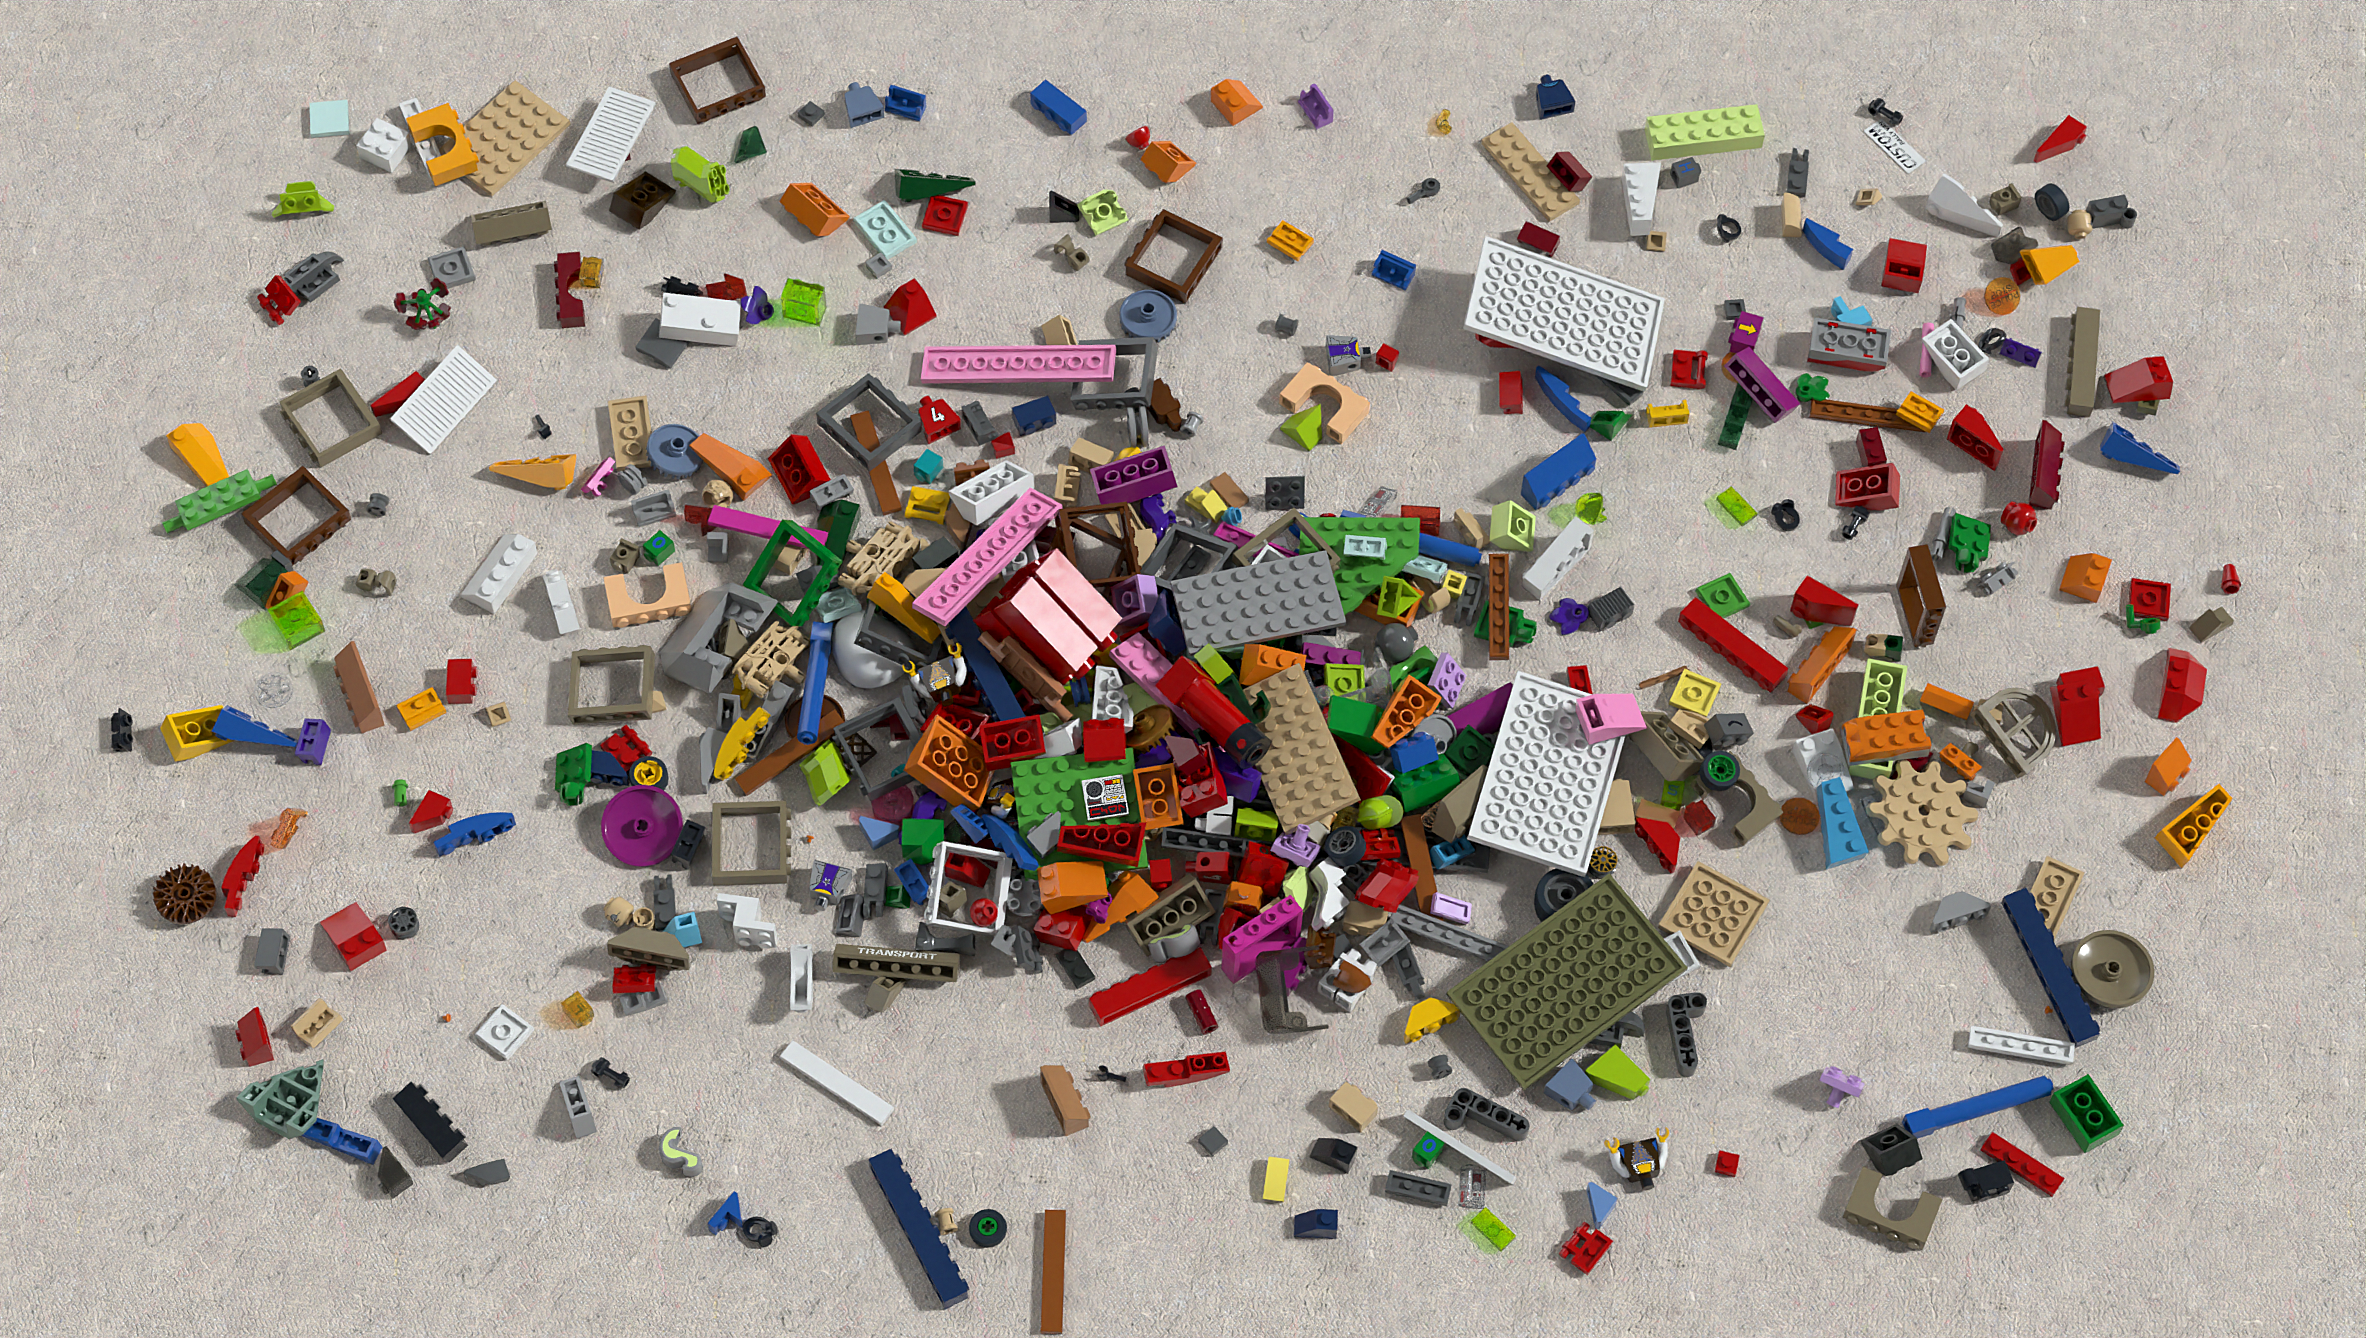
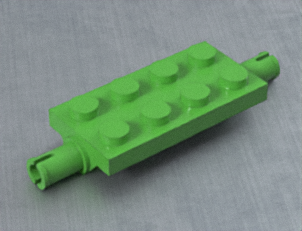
M246 469L175 500L179 510L178 516L163 521L162 524L167 534L183 526L187 530H191L261 499V492L277 486V483L272 474L255 481L252 479L249 470Z

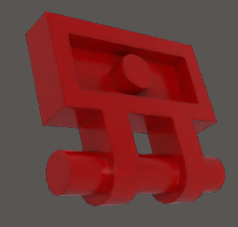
M275 275L265 287L268 293L267 297L261 293L257 296V299L260 301V306L269 313L270 319L281 325L284 323V319L281 316L283 314L290 316L301 301L280 275ZM274 302L278 305L276 309L272 305Z
M624 725L621 728V731L625 734L622 738L615 733L604 741L600 747L604 752L612 753L628 775L632 764L639 759L640 755L651 756L653 752L649 749V745L637 736L638 733L634 729ZM632 742L636 748L632 750L627 744Z
M1379 828L1372 831L1361 829L1359 831L1366 842V851L1360 860L1400 857L1401 852L1397 837H1394V829L1386 830V828Z
M641 964V966L629 967V965L614 967L613 994L655 992L656 965L648 966L647 964Z
M1583 1222L1580 1227H1576L1573 1231L1574 1235L1570 1240L1565 1241L1562 1245L1563 1249L1559 1252V1256L1565 1259L1569 1254L1574 1255L1571 1264L1588 1276L1611 1247L1613 1240L1597 1229L1592 1234H1589L1587 1231L1590 1225ZM1580 1239L1584 1240L1585 1243L1580 1249L1576 1247Z

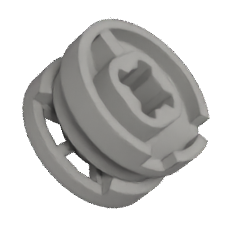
M632 464L627 465L624 472L620 471L617 474L621 485L632 495L639 493L640 488H644L648 484L646 478H642L641 471Z

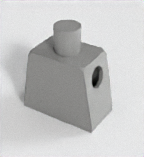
M859 304L855 334L856 345L888 342L889 332L900 333L901 321H890V311L888 309Z

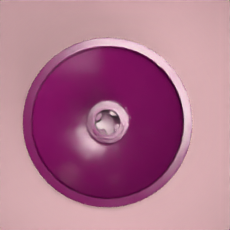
M635 785L617 793L607 804L601 820L602 837L608 850L620 861L636 867L654 866L669 858L684 827L683 815L676 801L667 792L650 785Z

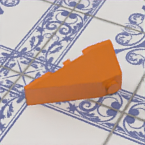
M705 433L701 434L689 445L724 482L732 487V490L743 501L772 477V474L759 461Z
M1408 675L1400 682L1392 695L1371 738L1388 749L1419 725L1422 719L1433 714L1442 697L1411 675Z

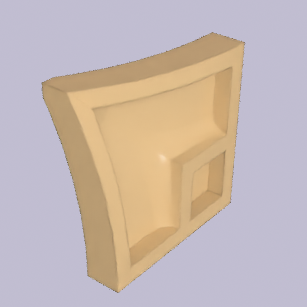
M1679 709L1667 725L1698 749L1709 738L1704 724L1709 719L1693 711Z

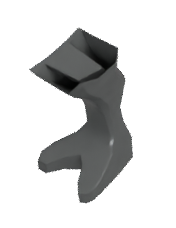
M919 922L915 946L916 951L945 950L974 957L978 953L975 951L976 936L973 933L957 938H937L930 934L926 923Z

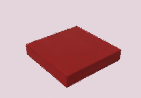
M940 195L931 196L922 222V229L959 236L968 208V202Z
M2131 578L2129 604L2134 605V616L2158 618L2162 621H2168L2171 583Z

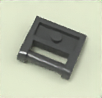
M910 685L903 686L902 692L906 710L910 718L915 719L921 728L927 720L926 709H928L926 700L921 698L918 691L914 690Z

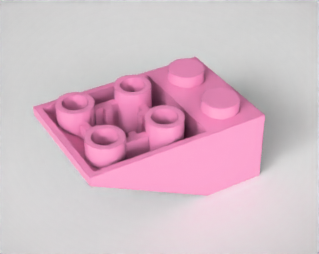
M1593 694L1576 699V714L1589 745L1647 728L1633 694Z

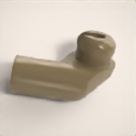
M1780 615L1775 616L1773 619V623L1791 637H1798V634L1802 632L1800 625L1794 624L1792 626Z
M1968 742L1963 747L1962 752L1971 758L1973 754L1978 752L1979 747L1976 743Z

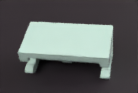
M1346 535L1345 557L1362 556L1385 560V550H1387L1386 538Z

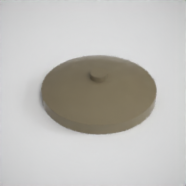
M2101 930L2089 934L2077 945L2071 959V971L2075 984L2079 985L2081 992L2088 999L2101 1006L2109 1008L2132 1006L2146 996L2154 981V964L2147 949L2137 939L2120 931Z

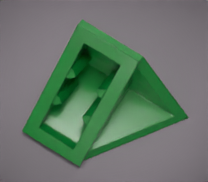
M1597 411L1591 418L1590 428L1612 441L1633 414H1625L1623 411Z

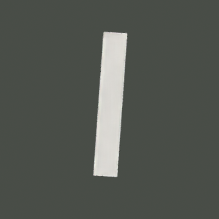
M793 1040L780 1055L781 1060L881 1126L894 1111L893 1106Z
M1406 1111L1404 1117L1512 1185L1517 1178L1412 1111Z

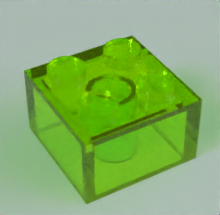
M788 278L781 295L783 318L820 326L827 308L825 287L816 283L803 282L800 279Z
M303 590L267 609L271 622L289 650L325 632L320 616Z

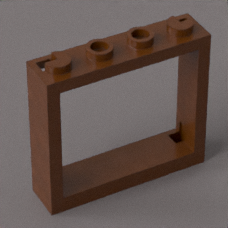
M738 36L669 63L670 74L697 124L707 122L719 115H725L729 111L742 108L747 104L760 101L766 97L765 86ZM737 55L754 87L697 109L681 76Z
M1162 209L1160 214H1156L1150 229L1147 228L1145 230L1142 241L1135 245L1132 256L1127 257L1124 266H1126L1125 275L1186 304L1223 248V237ZM1164 224L1209 245L1182 286L1137 265Z
M301 466L241 513L244 523L274 552L278 550L289 559L292 566L298 561L301 562L303 557L315 551L322 542L330 539L337 530L345 527V524L351 520L349 510L304 466ZM309 483L338 512L290 550H287L258 521L305 484Z
M1127 502L1058 509L1054 513L1060 552L1076 569L1077 563L1068 519L1117 513L1128 576L1087 580L1094 588L1114 586L1132 576L1141 575L1142 567L1138 564L1137 559L1139 551L1134 543L1135 529L1131 527L1130 521L1132 513L1129 512Z
M1069 518V525L1120 550L1108 578L1120 577L1123 571L1121 565L1123 561H1126L1122 539L1079 518ZM1057 530L1047 553L1056 548L1060 550ZM1112 586L1104 587L1101 596L1106 601L1108 596L1112 595L1110 588Z
M1928 544L1908 547L1896 587L1914 647L1921 646L1925 648L1926 645L1934 644L1946 610V603Z

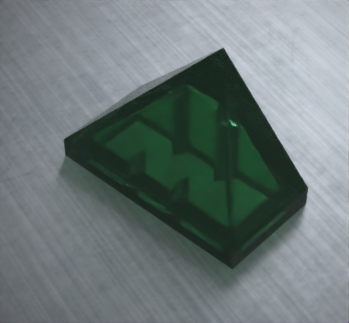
M757 126L743 131L734 159L735 163L767 153Z

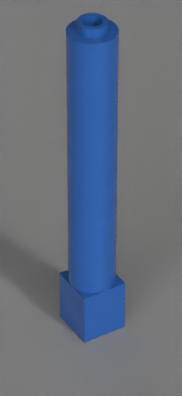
M1343 509L1340 517H1366V515ZM1420 533L1419 553L1470 567L1480 564L1482 553H1479V548Z
M813 621L811 646L797 733L798 741L805 745L815 743L818 737L829 655L832 649L833 623Z
M2045 1075L1935 1109L1929 1110V1108L1905 1114L1902 1124L1905 1130L1918 1139L1931 1135L1938 1129L2050 1096L2054 1089L2053 1083Z

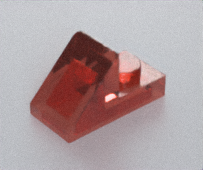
M724 273V281L706 284L708 298L737 300L747 296L744 280Z
M685 505V521L692 524L701 523L702 537L707 535V532L717 528L708 525L713 508Z

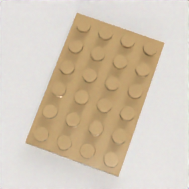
M514 80L464 126L465 138L469 137L472 144L470 149L472 152H476L479 162L476 163L478 171L467 174L465 177L493 196L571 125L570 120ZM452 138L438 149L441 156L450 152L455 146L456 142Z

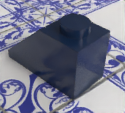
M1314 1209L1294 1215V1237L1336 1239L1338 1210Z

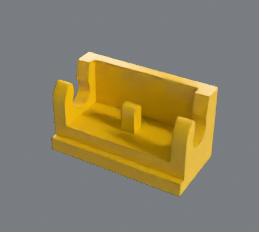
M1682 400V403L1679 405L1653 407L1652 403L1647 404L1646 414L1649 428L1688 424L1690 413L1686 400Z

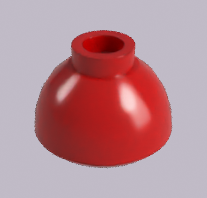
M1143 126L1128 134L1125 140L1131 146L1139 148L1140 151L1150 145L1149 127Z
M981 898L971 905L970 917L976 925L988 927L997 920L998 908L992 900Z

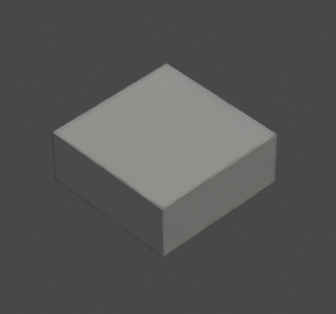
M881 252L865 262L866 267L876 279L892 270V264Z

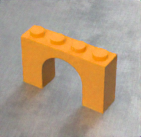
M449 103L406 118L408 129L415 143L437 135L448 136L456 142L453 149L447 154L426 161L428 172L435 186L478 171L476 164L479 162L476 152L471 151L472 144L469 137L465 138L463 124H458V114L455 108L451 109Z

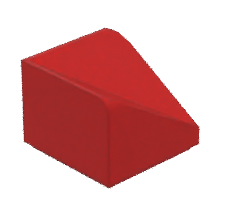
M1383 343L1376 353L1375 363L1392 372L1397 362L1399 351Z
M1006 432L991 441L996 459L1015 454V446L1010 432Z

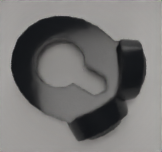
M1785 499L1781 503H1775L1771 511L1777 525L1785 531L1795 530L1800 522L1799 514L1794 508V501L1790 499ZM1782 510L1794 518L1792 523L1788 524L1783 521L1784 514Z
M758 1216L747 1219L742 1226L746 1238L750 1241L758 1242L761 1247L769 1246L773 1240L772 1236L776 1235L778 1231L774 1221L769 1222L765 1218ZM759 1224L766 1232L751 1234L750 1229L753 1225Z

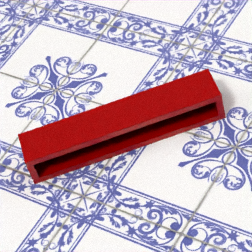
M1696 597L1680 612L1678 622L1684 629L1695 634L1699 641L1708 644L1715 653L1725 657L1729 664L1738 667L1746 677L1752 678L1762 689L1772 693L1786 678L1788 667Z
M1199 947L1188 955L1178 958L1172 957L1160 966H1152L1143 974H1135L1123 983H1115L1106 991L1094 993L1089 998V1007L1101 1027L1211 976L1212 967L1203 950Z

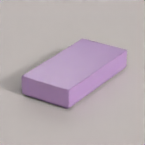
M1436 892L1432 896L1430 913L1466 925L1470 922L1472 904Z

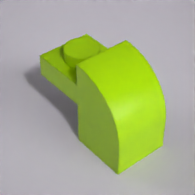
M1210 643L1194 655L1217 684L1231 674L1238 678L1236 673Z

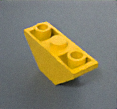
M1431 997L1412 1006L1404 1034L1405 1044L1420 1040L1428 1032L1434 1033L1446 1023L1452 1024L1456 1022L1460 1017V1011L1453 1003Z

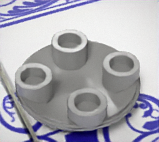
M1025 878L1011 881L1006 904L1011 912L1019 916H1031L1043 908L1044 905L1041 903L1038 880L1029 879L1030 881H1025Z

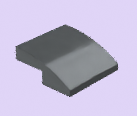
M655 318L635 347L638 352L652 357L655 363L671 369L690 341L659 338L660 320Z

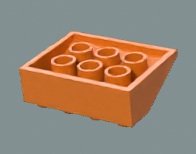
M939 715L933 718L911 752L904 768L905 772L955 807L963 804L971 811L980 808L995 770L987 771L983 747Z

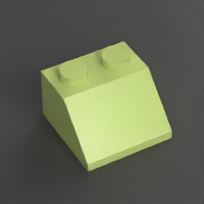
M1511 500L1493 506L1489 541L1502 549L1533 551L1536 516Z

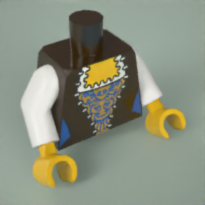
M956 643V652L953 651L952 645H948V651L950 654H954V657L949 656L917 669L918 673L915 672V664L909 661L912 664V669L909 671L902 665L903 670L910 674V680L916 690L926 698L932 697L934 702L941 701L943 706L953 704L952 696L960 694L961 685L964 683L967 674L963 656H960L962 646L959 643Z
M1012 777L994 783L989 795L984 796L981 804L983 808H989L992 814L1000 819L1017 817Z
M1659 1127L1655 1129L1659 1140L1655 1137L1620 1145L1619 1140L1613 1137L1614 1145L1611 1147L1609 1141L1605 1140V1147L1610 1149L1609 1155L1613 1169L1622 1177L1627 1178L1630 1183L1640 1181L1644 1191L1654 1188L1652 1178L1658 1177L1660 1170L1664 1168L1668 1156L1667 1140H1665L1669 1136L1667 1127H1665L1664 1135H1659Z

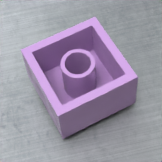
M1137 574L1110 587L1114 610L1122 617L1117 625L1135 627L1149 619L1158 600L1155 576Z

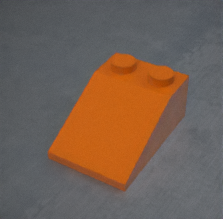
M1174 764L1134 769L1133 773L1141 822H1147L1145 830L1182 825L1183 818Z
M1102 861L1056 862L1037 868L1041 903L1050 915L1108 897Z

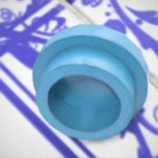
M1234 507L1227 508L1221 516V520L1227 524L1237 526L1242 521L1240 509Z

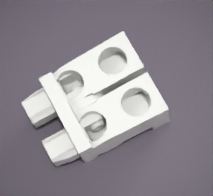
M1353 948L1347 954H1341L1340 958L1319 981L1317 990L1331 1001L1335 999V1003L1348 1012L1353 1010L1356 1002L1365 990L1359 993H1350L1333 985L1334 978L1341 971L1339 967L1343 960L1361 969L1370 978L1371 982L1377 964L1370 959L1364 965L1360 964L1358 960L1361 958V954Z

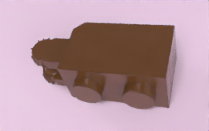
M1161 378L1156 379L1153 383L1151 405L1147 409L1157 424L1163 425L1166 423L1172 431L1179 432L1182 426V418L1179 414L1180 402L1177 398H1173L1167 383L1164 384Z

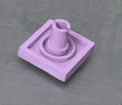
M1441 652L1427 686L1442 697L1441 703L1446 708L1453 709L1467 675L1449 653Z
M1299 824L1295 834L1286 835L1283 830L1273 843L1270 851L1275 852L1281 858H1288L1294 861L1298 866L1308 868L1318 855L1321 846L1306 840L1310 828L1307 825Z
M1834 1066L1826 1067L1819 1080L1833 1086L1826 1103L1836 1108H1839L1845 1092L1859 1098L1865 1083L1861 1082V1078L1851 1074L1850 1076L1844 1075L1841 1069Z

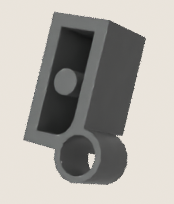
M2125 194L2089 201L2086 208L2087 213L2092 216L2093 229L2120 224L2126 229L2132 228L2137 212L2133 208H2127L2129 203Z

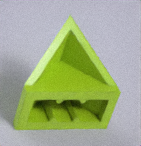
M1321 404L1293 414L1280 427L1282 432L1309 452L1322 440Z
M1384 576L1377 614L1397 618L1422 596L1404 579Z

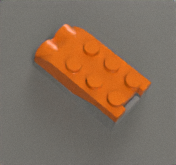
M1915 710L1865 716L1842 724L1840 731L1848 766L1927 757L1932 744L1930 736L1926 737L1923 725L1925 721L1924 711Z

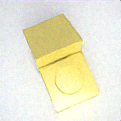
M1196 486L1185 499L1186 505L1206 518L1211 519L1215 524L1218 523L1224 511L1227 510L1226 505L1213 489L1206 493Z

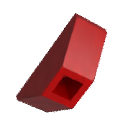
M1639 817L1636 819L1635 833L1647 843L1649 851L1652 854L1655 853L1659 858L1661 866L1671 874L1674 873L1678 858L1680 836L1668 822Z

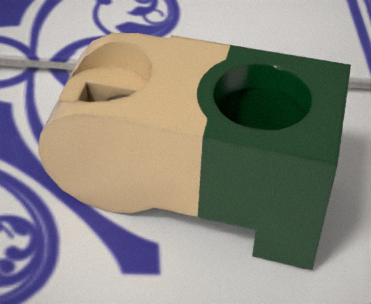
M1868 634L1866 636L1864 652L1870 656L1893 658V661L1900 662L1903 636Z

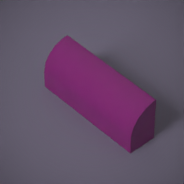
M1750 347L1736 353L1724 365L1774 423L1784 419L1800 405L1799 401Z
M1509 682L1447 716L1456 728L1457 737L1468 724L1481 735L1485 733L1494 734L1499 731L1513 684Z

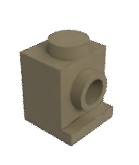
M2011 183L2008 187L1993 192L1989 203L1998 215H2002L2018 208L2022 197L2013 183Z
M621 538L619 545L610 557L613 569L628 574L640 557L639 546Z
M949 881L940 889L938 911L952 918L954 916L953 913L967 902L965 889L961 885H956Z

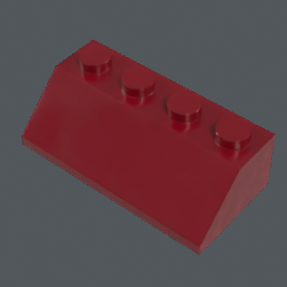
M2042 420L2035 439L2028 504L2032 507L2052 510L2054 503H2058L2059 491H2056V488L2060 485L2061 481L2058 469L2061 470L2063 458H2060V453H2063L2065 442L2062 441V433L2047 420Z

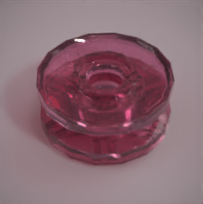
M907 785L871 801L872 811L876 820L902 826L903 818H912L915 805L914 797ZM893 802H894V803H897L895 806H890V805H889L890 803H893Z

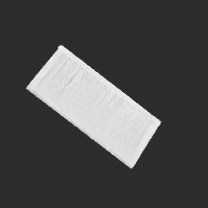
M609 86L566 163V167L614 182L656 103Z
M457 345L390 418V421L430 455L497 380Z

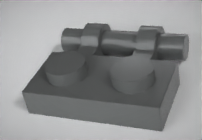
M1019 925L1012 927V935H1016L1014 948L1017 965L1027 971L1034 969L1036 974L1042 973L1043 958L1039 953L1040 941L1037 940L1036 934L1029 933L1028 930Z

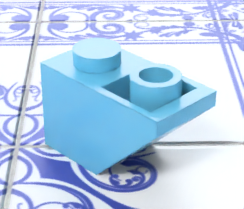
M695 912L675 916L664 929V932L675 935L683 947L702 943Z

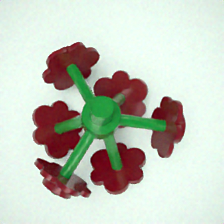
M437 277L430 282L432 291L427 294L425 289H419L411 294V300H405L403 292L396 293L394 306L399 313H406L407 304L417 309V315L413 317L408 316L406 320V325L414 330H424L426 327L430 330L436 329L443 320L450 316L449 311L451 307L449 305L441 303L437 307L430 301L431 296L434 294L439 295L441 298L449 294L446 284ZM430 307L434 309L435 314L433 316L430 312ZM423 309H425L430 320L428 322L420 317Z

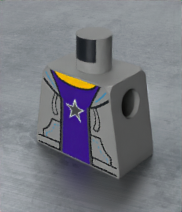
M1326 335L1325 347L1329 374L1331 376L1357 371L1360 369L1361 359L1371 358L1370 346L1359 347L1357 337Z
M814 859L809 893L812 899H816L815 909L825 911L828 903L839 904L852 881V869Z

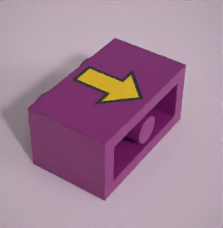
M1741 311L1740 317H1736L1733 324L1735 332H1731L1728 343L1731 344L1729 352L1738 353L1748 347L1754 351L1764 317Z

